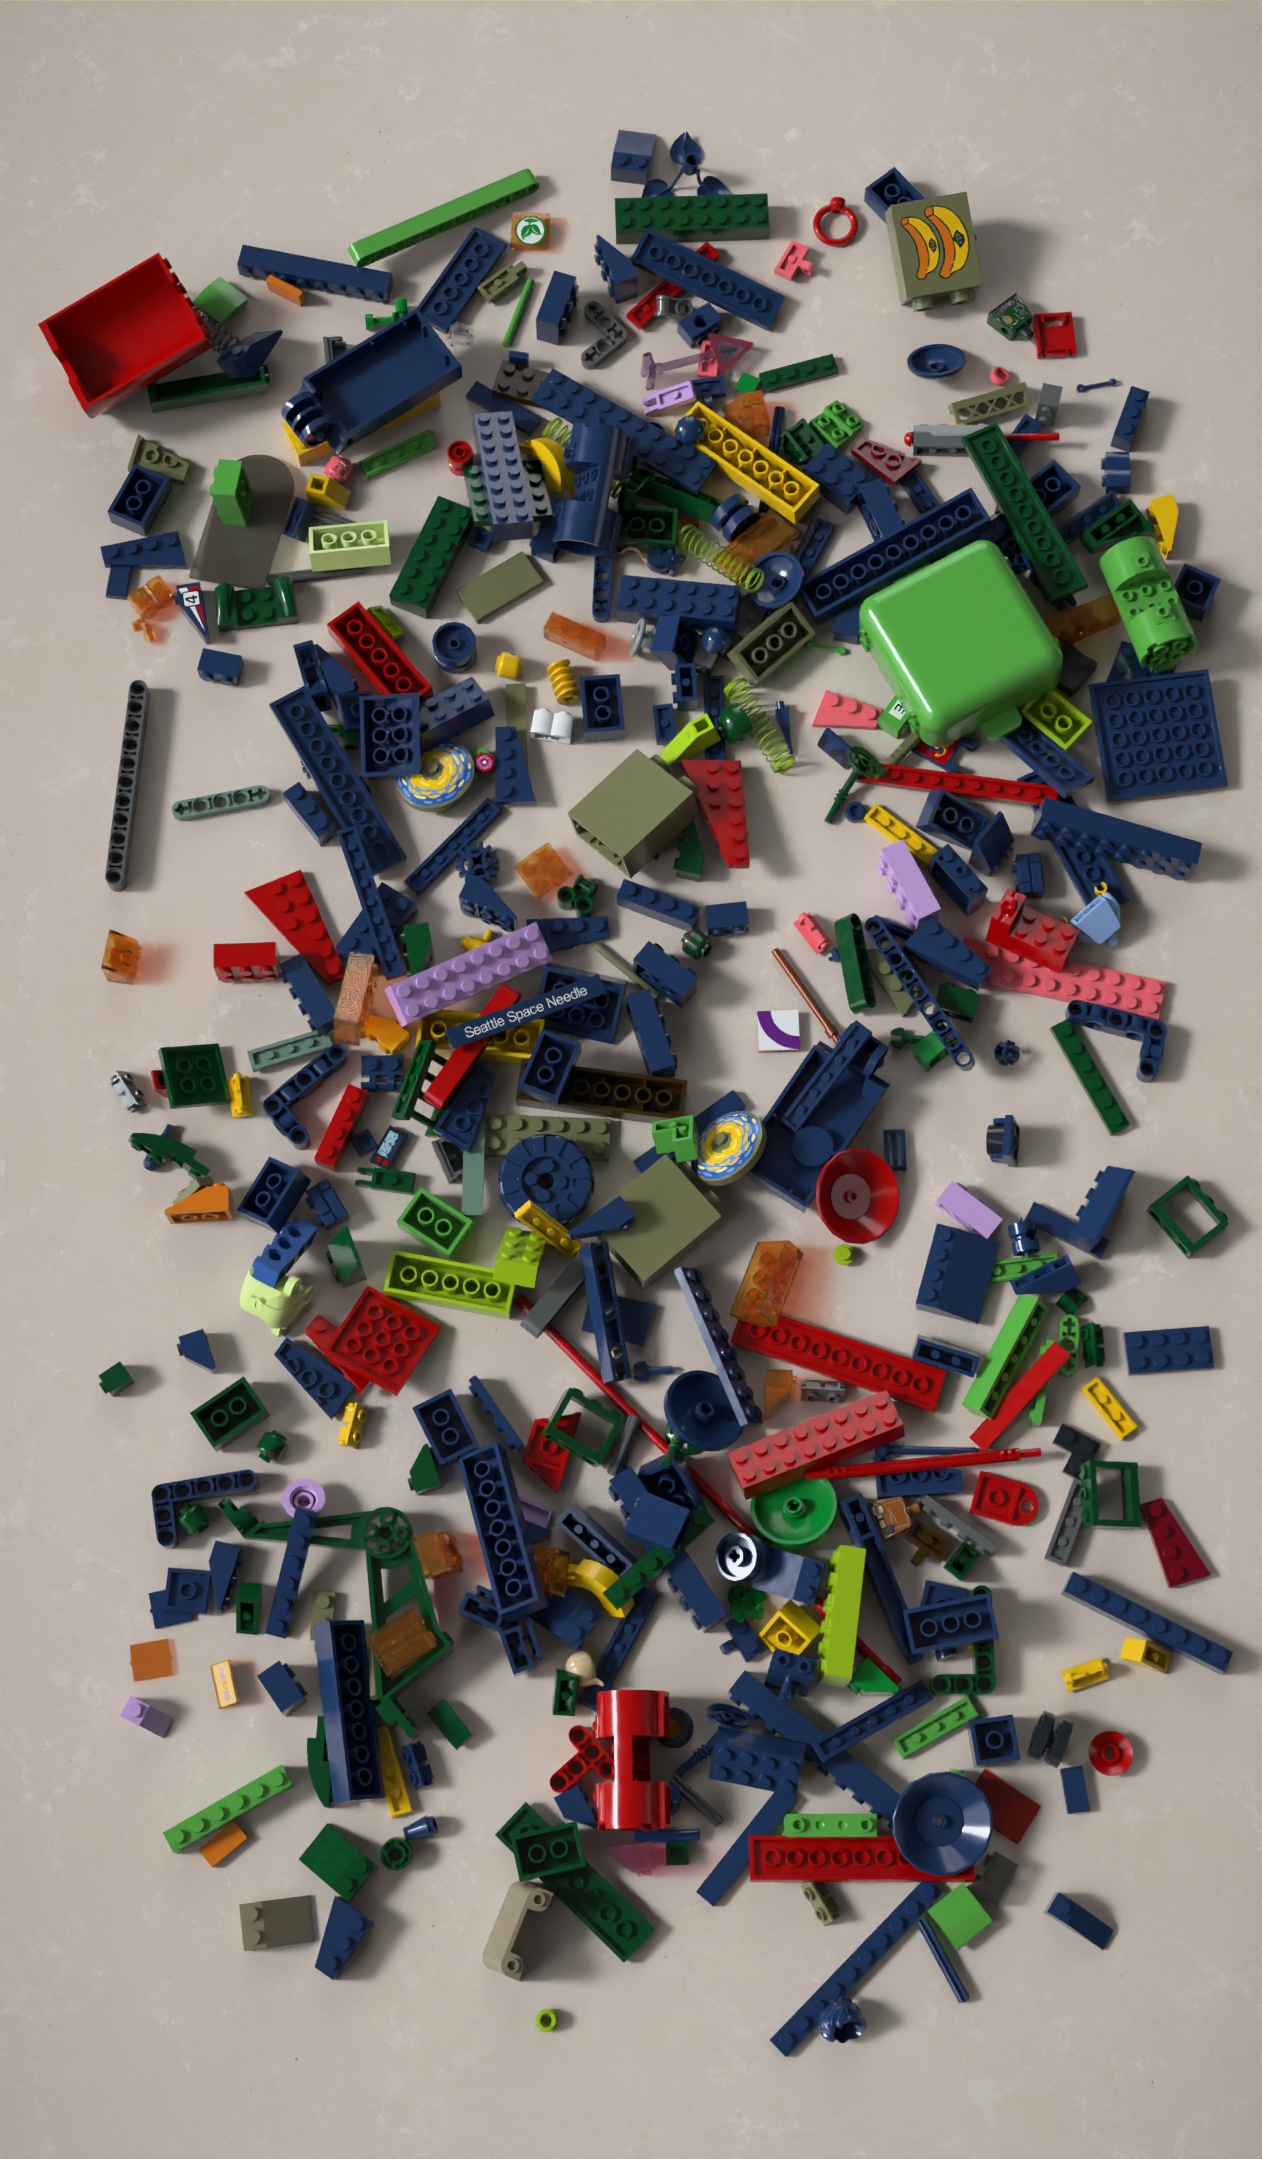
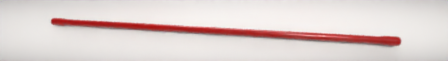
M524 1294L520 1295L514 1302L525 1315L534 1307ZM550 1323L544 1333L627 1417L632 1414L641 1418L638 1428L664 1455L667 1454L669 1443L610 1383L603 1384L602 1375ZM687 1463L697 1488L741 1533L758 1535ZM818 1596L814 1607L825 1618L826 1612H823L824 1601ZM857 1635L855 1649L865 1659L868 1657L897 1686L902 1679Z

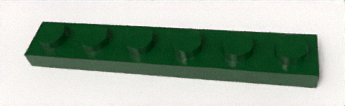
M1068 1018L1050 1028L1051 1033L1110 1136L1129 1127L1130 1124L1070 1019Z
M701 1504L691 1512L694 1519L675 1556L652 1548L603 1592V1595L617 1611L715 1522Z

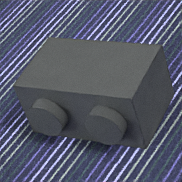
M1043 383L1035 420L1042 423V426L1054 425L1062 392L1061 386Z

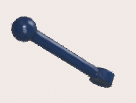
M1111 378L1109 381L1100 382L1085 386L1083 384L1077 385L1076 390L1077 392L1082 393L1085 389L1106 385L1114 386L1116 384V380L1114 378Z

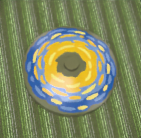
M448 740L427 752H424L421 748L422 774L395 778V782L401 798L410 807L422 812H441L456 806L467 797L475 783L476 768L470 753L462 745Z
M747 1111L727 1113L714 1120L699 1137L698 1159L690 1161L691 1168L696 1176L705 1184L712 1186L726 1185L744 1176L754 1167L764 1151L767 1139L765 1126L754 1114Z

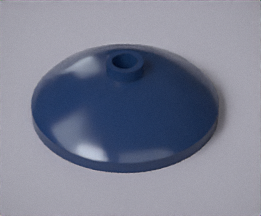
M932 344L914 350L907 359L908 369L914 375L928 380H942L952 377L961 371L966 363L964 352L955 346L947 344Z
M783 551L770 552L753 564L754 569L759 568L764 572V580L760 588L753 593H748L757 605L768 609L780 608L790 603L800 592L804 581V572L802 565L792 554ZM759 572L751 578L748 586L756 580ZM761 572L756 583L748 588V590H752L757 586L761 579Z

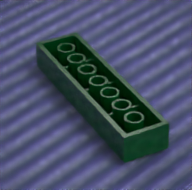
M763 193L615 198L616 244H639L646 229L675 243L768 240V195Z

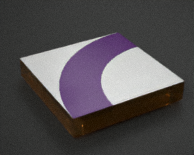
M798 1010L757 1011L759 1053L800 1051Z

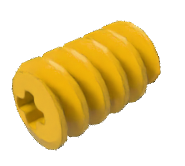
M569 659L556 661L547 669L550 682H552V688L554 689V695L557 697L556 701L560 705L574 703L580 698L576 695L580 690L575 687L577 681L573 680L575 674L571 673L573 668L569 666Z

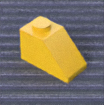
M1125 1637L1120 1655L1121 1659L1133 1665L1166 1674L1171 1657L1170 1652L1147 1640Z

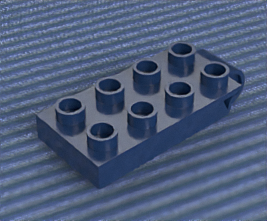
M416 308L304 377L300 390L284 405L281 415L306 448H315L327 441L328 445L337 454H340L462 378V367L422 313Z
M850 1024V1026L846 1029L844 1034H841L837 1037V1044L843 1038V1036L846 1034V1032L849 1030L852 1024ZM873 1035L867 1040L801 1128L816 1126L829 1133L834 1145L829 1160L837 1153L849 1148L890 1086L889 1083L874 1075L878 1068L884 1066V1058L890 1046L879 1041ZM822 1041L812 1047L763 1119L762 1123L767 1134L766 1145L758 1162L745 1174L746 1177L803 1213L806 1212L816 1197L817 1181L824 1165L817 1168H809L796 1161L791 1149L796 1132L780 1120L833 1051V1048Z

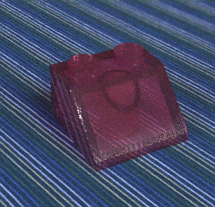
M652 1841L607 1847L608 1855L632 1874L637 1873L638 1877L651 1876V1871H655Z

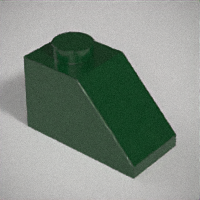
M428 1443L423 1445L410 1470L411 1478L407 1479L410 1490H415L417 1496L442 1488Z
M240 1582L236 1597V1633L258 1635L262 1608V1584Z

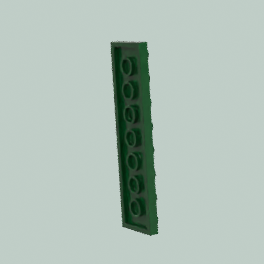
M525 1802L495 1836L514 1854L510 1836L551 1826ZM586 1860V1868L539 1878L623 1963L655 1930Z

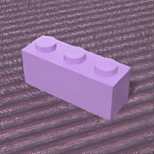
M952 1181L935 1204L971 1233L989 1240L1003 1220L997 1210L986 1207L980 1197L969 1194L967 1188L959 1182L956 1184Z

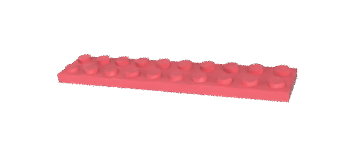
M969 938L963 939V943L993 968L992 977L985 985L1067 1003L1073 1000H1081L1159 1020L1166 981L1069 960L1061 974L991 943Z

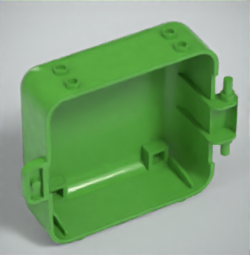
M978 540L931 565L927 563L894 580L893 584L869 596L860 607L859 633L861 638L859 640L865 652L871 653L909 718L908 724L914 734L918 733L923 742L930 746H946L978 728L981 729L988 740L997 741L1020 728L1022 717L1017 708L1053 690L1060 681L1063 664L1060 642L1049 631L1013 572L1007 556L1004 557L1001 550L993 542Z

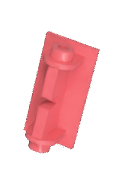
M805 912L801 913L798 916L799 919L793 922L816 955L833 945V942L810 912L807 914Z

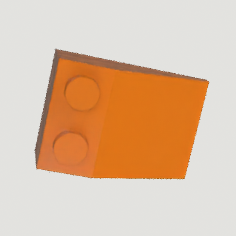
M215 1183L165 1209V1215L171 1224L233 1221V1194L228 1185Z

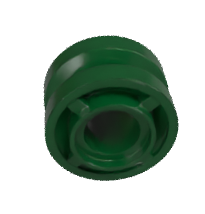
M402 1837L390 1838L384 1843L380 1851L383 1865L394 1871L405 1868L413 1857V1848L410 1842ZM392 1848H399L402 1851L401 1859L397 1860L391 1856Z

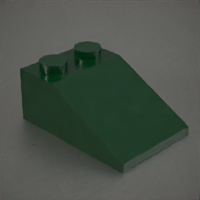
M345 1226L328 1243L329 1251L326 1252L329 1263L335 1264L336 1271L333 1274L337 1284L341 1282L343 1288L367 1279L348 1226Z
M329 1824L325 1825L299 1858L305 1866L348 1902L352 1901L379 1867Z

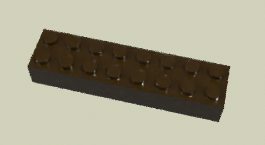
M522 1059L518 1084L529 1061L527 1059ZM575 1066L558 1107L519 1093V1088H517L516 1103L517 1106L652 1123L683 1117L688 1080Z

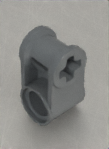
M663 295L656 296L658 302L655 317L682 320L693 312V305L687 299ZM680 305L685 308V314L680 312Z

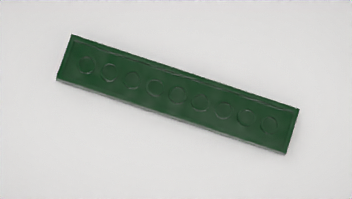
M996 422L961 438L963 446L1051 603L1088 588L1085 577L998 423Z

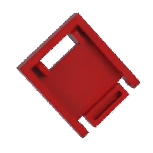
M1072 312L1033 314L1032 322L1037 359L1042 357V353H1044L1045 358L1068 357V351H1071V356H1076ZM1061 321L1062 326L1043 327L1044 322Z

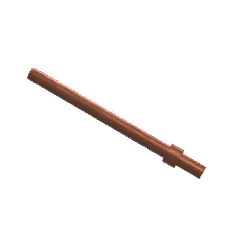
M775 948L771 953L825 1028V1034L829 1039L832 1038L837 1045L839 1030L830 1023L779 948Z

